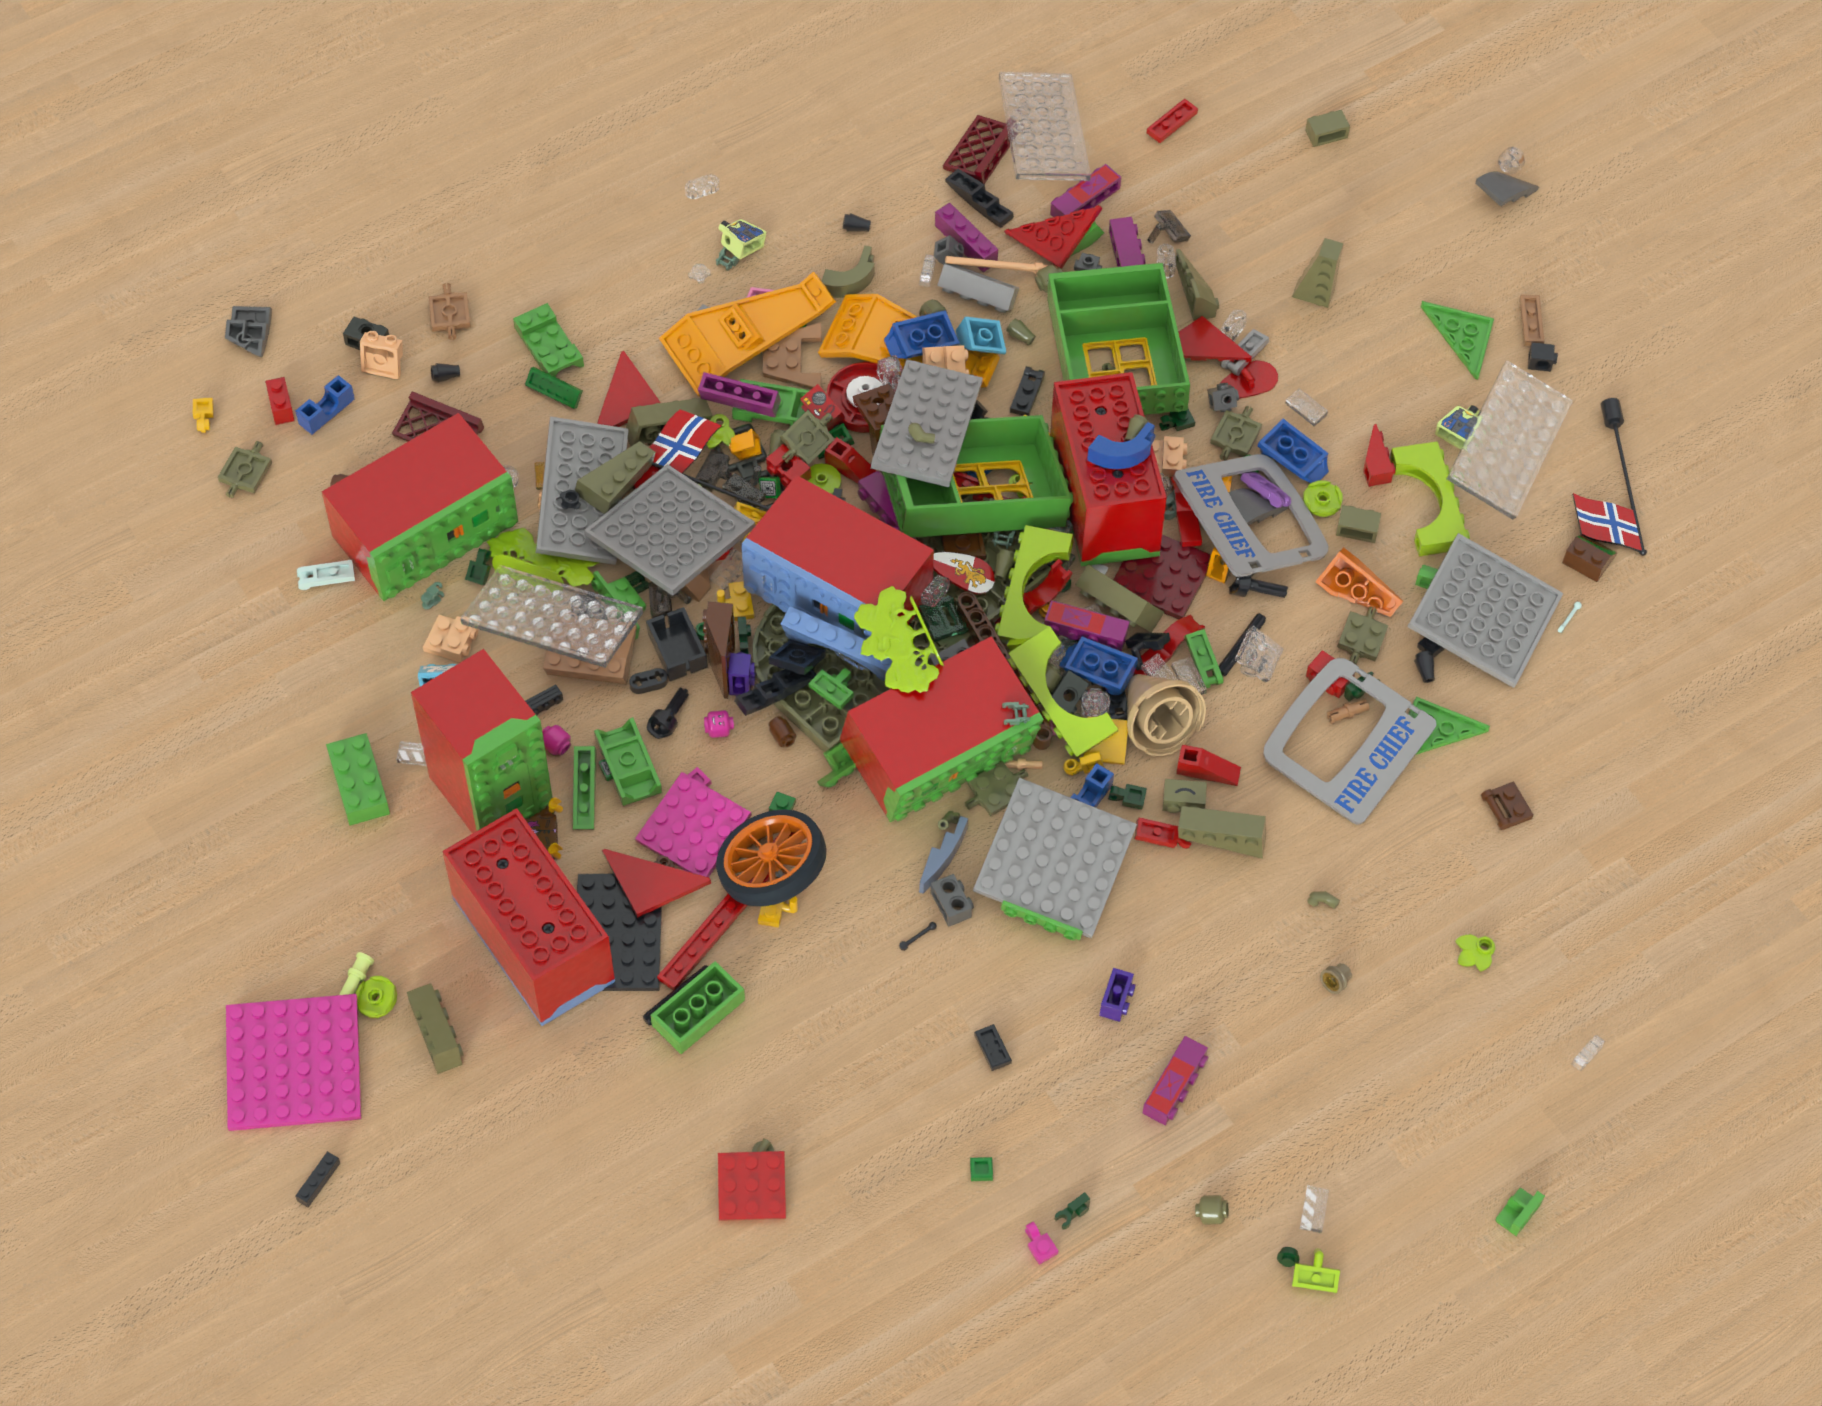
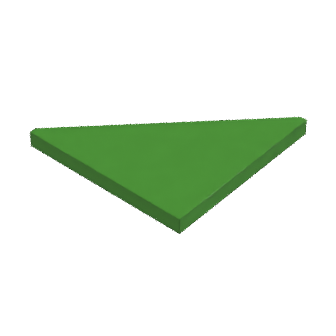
M1422 301V310L1472 376L1478 380L1494 318Z
M1416 697L1413 702L1414 706L1432 716L1436 721L1434 731L1416 755L1489 731L1490 726L1419 697ZM1410 709V711H1409V713H1408V714H1409L1411 717H1413L1414 719H1415V718L1417 717V715H1418L1417 713H1415V712L1412 711L1411 709Z

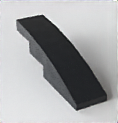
M957 169L945 179V182L961 198L1000 228L1014 218L1013 212L1001 205L998 197L986 191L983 183L960 169Z
M787 669L773 673L772 679L755 684L753 690L737 695L734 702L743 714L747 716L795 693L808 685L817 674L813 669L805 675L797 674Z

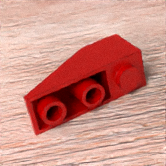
M1377 424L1373 425L1363 468L1369 487L1391 483L1393 474H1395L1394 463H1391L1389 460V449L1384 446L1383 433L1379 431Z
M837 437L825 449V464L833 466L839 473L857 484L859 480L877 471L876 469H871V464L852 446Z
M1188 745L1181 746L1177 775L1238 786L1240 766L1203 748Z

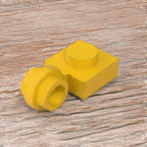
M213 398L193 399V418L197 419V430L202 433L210 430L209 418H214Z
M1099 752L1088 753L1084 757H1080V762L1076 759H1068L1063 765V769L1068 775H1076L1079 771H1084L1085 774L1090 773L1096 764L1104 767Z

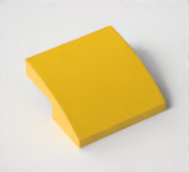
M1112 719L1118 728V732L1084 753V756L1088 753L1099 752L1103 763L1124 765L1128 734L1127 720Z

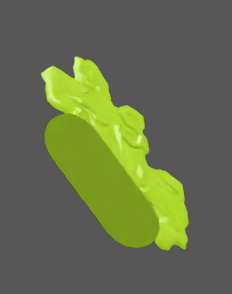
M525 528L500 533L497 538H491L487 541L490 546L489 551H491L490 557L493 558V568L499 575L550 594H560L564 590V582L561 577L567 579V582L573 587L582 584L589 585L594 576L588 567L599 563L536 553V544L534 543L533 536ZM511 551L517 553V558L511 557ZM561 570H564L563 574H558Z
M891 586L880 592L876 606L873 604H861L858 611L854 614V619L859 627L872 632L871 636L863 641L860 654L865 656L874 655L875 659L881 661L886 658L892 660V664L885 675L886 687L899 689L901 692L906 693L914 690L920 693L923 691L927 692L929 683L937 679L939 675L938 668L928 664L930 653L936 655L941 666H944L912 595L910 596V601L914 610L908 611L904 609L906 592L896 590L895 587ZM900 612H903L905 614L900 617L897 616ZM915 614H917L922 628L919 630H913L907 624V621ZM922 633H926L930 645L924 650L916 648L913 644L914 637ZM919 651L920 653L915 655L913 652ZM921 655H924L923 657H921V659L923 660L922 663L919 666H916L915 662L917 658ZM926 664L927 668L922 670V666Z

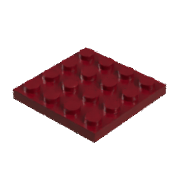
M1162 535L1160 556L1123 561L1113 580L1162 610L1164 614L1179 620L1185 617L1207 575L1211 554L1191 546L1182 547L1181 542Z

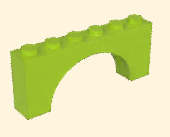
M1438 441L1392 448L1389 460L1391 463H1394V475L1411 476L1425 483L1435 494L1440 507V514L1431 524L1416 530L1414 542L1418 555L1426 556L1448 552L1458 533L1470 539L1469 531L1465 530L1464 515L1459 511V499L1454 495V483L1449 479V467L1444 463V451L1440 449Z
M1025 525L1024 532H1020L1018 540L1020 548L1014 554L1015 568L1010 570V587L1006 586L1004 593L1006 602L1000 608L999 616L1002 617L1001 622L997 623L995 627V632L1002 644H1008L1011 639L1034 637L1049 627L1036 621L1027 611L1023 602L1024 589L1031 575L1044 564L1058 559L1069 561L1074 543L1073 534Z
M1049 626L1009 652L1008 654L1011 658L1008 659V662L1014 670L1018 668L1022 674L1019 678L1025 687L1029 685L1033 693L1030 695L1036 704L1041 703L1044 710L1041 712L1048 722L1052 720L1056 727L1053 730L1059 739L1063 737L1067 745L1064 747L1069 755H1075L1078 758L1118 732V728L1107 712L1093 718L1078 717L1063 710L1052 698L1046 683V669L1052 654L1062 644Z

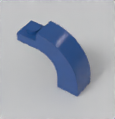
M1147 422L1139 434L1127 442H1115L1098 435L1088 448L1087 460L1109 469H1125L1140 464L1150 455L1151 444L1156 436L1154 434L1155 425Z

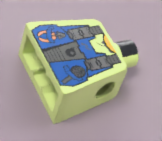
M742 219L732 224L725 220L720 223L719 230L723 232L721 243L738 259H742L764 247L767 233L765 230Z
M1471 405L1467 410L1461 406H1456L1437 423L1435 435L1467 452L1480 426L1481 419L1477 416L1480 413L1479 409L1474 405Z

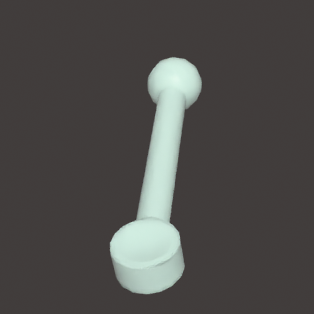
M1580 602L1574 603L1573 610L1559 627L1558 632L1562 633L1577 609L1582 607Z

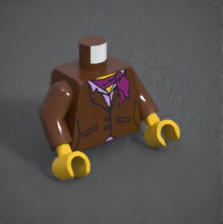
M556 797L550 799L548 806L540 812L525 819L554 860L561 858V854L558 851L563 850L558 845L557 816L554 814L555 812L561 813L563 807L558 805L562 801Z

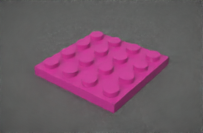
M681 772L635 840L654 853L668 857L673 861V864L681 869L709 877L716 868L717 855L725 839L734 829L747 821L752 814L740 805Z

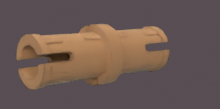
M1365 698L1351 704L1345 703L1340 708L1327 711V718H1331L1329 720L1331 724L1345 718L1351 719L1354 715L1369 711V704H1365L1367 702Z

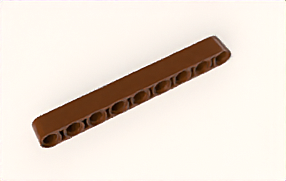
M971 592L961 593L958 597L957 612L975 644L985 640L981 636H992L1008 662L1010 656L974 594ZM963 603H969L970 606H964ZM977 619L980 622H973L972 620ZM1012 668V670L1018 677L1019 681L1021 682L1019 678L1021 676L1017 669L1014 670ZM1023 685L1044 719L1033 745L1039 750H1045L1051 744L1052 729L1031 697L1028 687ZM1044 735L1047 739H1040L1038 736Z

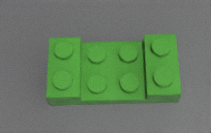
M548 303L513 318L514 328L543 372L556 377L560 370L571 365L580 368L584 367L583 356L575 344L570 342L558 324L556 315Z
M740 379L741 382L778 391L781 402L775 418L733 407L732 417L734 420L752 422V419L755 418L790 424L791 426L805 413L801 408L803 403L800 398L810 390Z
M634 718L628 719L622 727L609 732L599 729L594 730L595 740L601 754L604 756L623 806L662 793L660 780Z

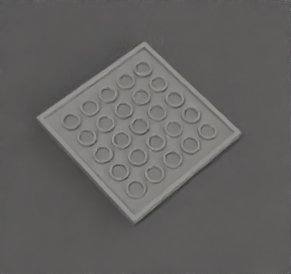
M667 464L586 528L584 533L590 540L671 595H674L750 533L755 527V522Z
M1458 533L1407 627L1514 688L1563 593Z
M1019 778L973 891L1001 903L1003 900L1080 929L1083 931L1082 935L1092 939L1137 824Z

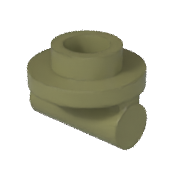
M765 1138L757 1142L752 1149V1152L774 1151L771 1142Z

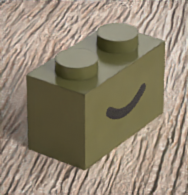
M1165 779L1162 811L1177 813L1181 812L1182 806L1205 809L1207 782Z

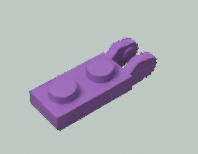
M1257 472L1242 473L1240 480L1246 483L1248 488L1259 492L1262 498L1269 500L1272 506L1276 508L1290 506L1292 502L1291 497Z

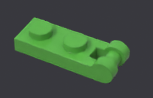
M1205 629L1185 635L1184 638L1198 672L1202 688L1207 689L1210 688V685L1222 684L1223 677ZM1212 671L1213 676L1208 677L1206 672Z

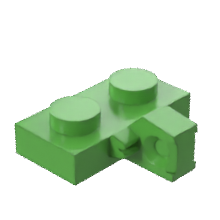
M846 668L837 676L835 674L831 676L822 669L809 683V687L840 710L854 696V692L847 688V683L851 679V672Z

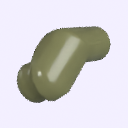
M1326 891L1312 892L1307 900L1314 907L1318 906L1320 901L1334 909L1340 903L1338 898Z

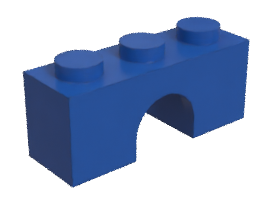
M339 375L324 386L325 394L318 403L309 399L295 410L298 424L311 435L355 400L352 385Z
M1096 764L1085 778V783L1079 794L1073 793L1070 798L1096 808L1111 789V786H1113L1114 773Z

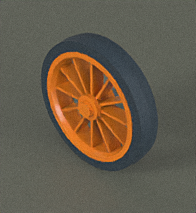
M786 809L768 811L748 819L729 834L717 855V873L722 886L734 900L749 906L775 905L795 897L817 878L826 860V843L817 824L806 814ZM780 833L773 843V834ZM767 836L768 843L761 845L758 840ZM804 839H807V842L799 844ZM754 844L759 850H749L748 848ZM804 854L803 858L795 857ZM786 864L796 867L789 872L783 865ZM744 871L736 877V873ZM769 872L770 882L763 883ZM754 877L752 883H747L749 880H751V879Z

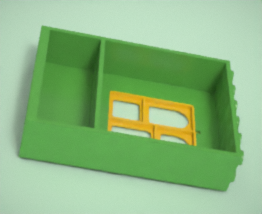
M1163 263L1048 274L1047 301L1063 381L1121 374L1127 369L1146 368L1148 369L1151 386L1137 387L1144 415L1188 410L1190 382ZM1142 345L1145 359L1122 361L1119 348L1121 346ZM1110 348L1112 350L1115 370L1093 372L1088 350Z
M1043 415L970 419L954 472H976L980 486L958 487L954 474L950 486L945 487L882 471L899 530L910 537L1024 530L1025 525L1038 528L1065 527L1067 518L1070 517L1069 507L1073 503L1072 492L1068 490V480L1064 478L1063 466L1059 464L1058 451L1054 449L1053 437L1049 435L1048 423H1045ZM881 425L880 436L884 425ZM1011 469L1019 474L1020 480L1016 484L989 485L984 471ZM1019 492L1027 498L1003 500L1001 493ZM991 493L994 497L993 501L962 502L961 495Z

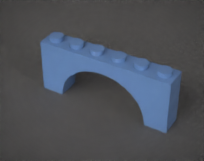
M789 606L781 622V626L788 639L804 644H817L841 653L865 666L879 679L885 681V675L892 664V660L886 658L881 661L875 659L874 655H861L862 643L866 639Z

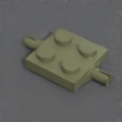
M1246 406L1242 414L1233 413L1228 410L1225 411L1210 442L1223 448L1219 456L1220 459L1223 460L1224 458V461H1226L1231 452L1241 456H1246L1250 452L1262 429L1261 423L1253 421L1249 417L1253 411L1252 407Z
M807 410L780 436L789 449L782 456V459L784 460L789 455L785 460L788 463L794 456H797L809 465L835 439L826 427L833 417L826 413L820 420Z
M256 441L252 450L235 447L218 475L219 482L230 485L226 492L229 498H234L238 489L255 493L272 464L271 458L262 456L259 453L264 446L262 442Z
M1373 607L1368 608L1366 616L1350 611L1337 645L1338 648L1352 654L1349 661L1353 662L1354 659V664L1356 665L1359 657L1372 661L1376 660L1388 628L1387 624L1374 619L1377 610L1374 608L1372 611Z
M1003 761L998 763L994 769L988 772L984 771L977 778L969 781L968 785L973 791L974 797L966 801L965 806L970 810L980 804L991 817L1008 806L1019 778L1024 779L1028 777L1027 771L1023 769L1013 774Z

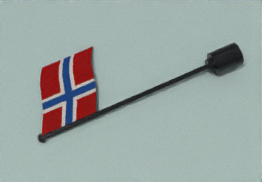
M1608 398L1601 402V410L1605 426L1614 429L1631 509L1613 503L1587 499L1573 493L1581 535L1588 539L1620 545L1638 551L1640 555L1644 556L1647 554V550L1644 549L1618 428L1624 423L1622 408L1619 399Z
M678 410L668 420L654 443L649 447L656 452L652 466L662 469L668 464L683 474L698 458L710 438L722 425L684 410ZM683 474L695 483L701 484L703 486L724 493L741 501L747 502L768 511L770 508L768 506L757 503L740 495L734 494L717 486L711 485L694 477Z

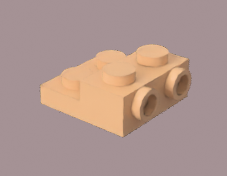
M376 331L365 332L360 340L361 372L399 379L401 375L400 359L403 356L402 340L397 339L394 335H378Z
M964 345L922 348L924 364L969 374V370L965 369L968 351L964 349Z
M1164 436V441H1153L1152 446L1161 477H1173L1176 471L1186 469L1187 459H1183V455H1187V443H1184V437Z
M438 615L423 646L424 652L462 662L464 656H468L472 640L477 638L478 628L476 627V622L456 616V619Z

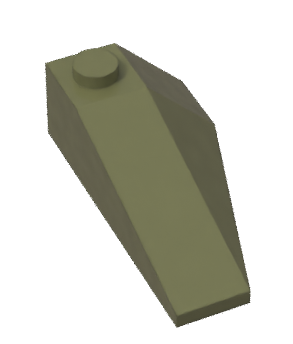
M1176 249L1175 264L1193 321L1201 316L1206 319L1215 318L1216 311L1219 309L1218 298L1214 297L1212 289L1180 249Z

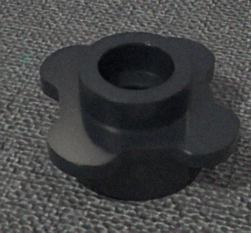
M574 490L561 492V507L563 509H579L581 506L579 493Z

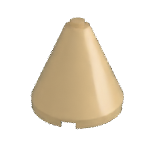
M1141 674L1134 675L1130 679L1127 686V729L1131 741L1138 749L1152 756L1169 755L1181 750L1182 745H1188L1191 742L1189 738L1196 730L1198 732L1201 730L1206 716V705L1202 695L1193 685L1180 680Z

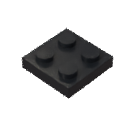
M790 639L769 657V664L780 669H787L797 674L805 675L826 657V650Z

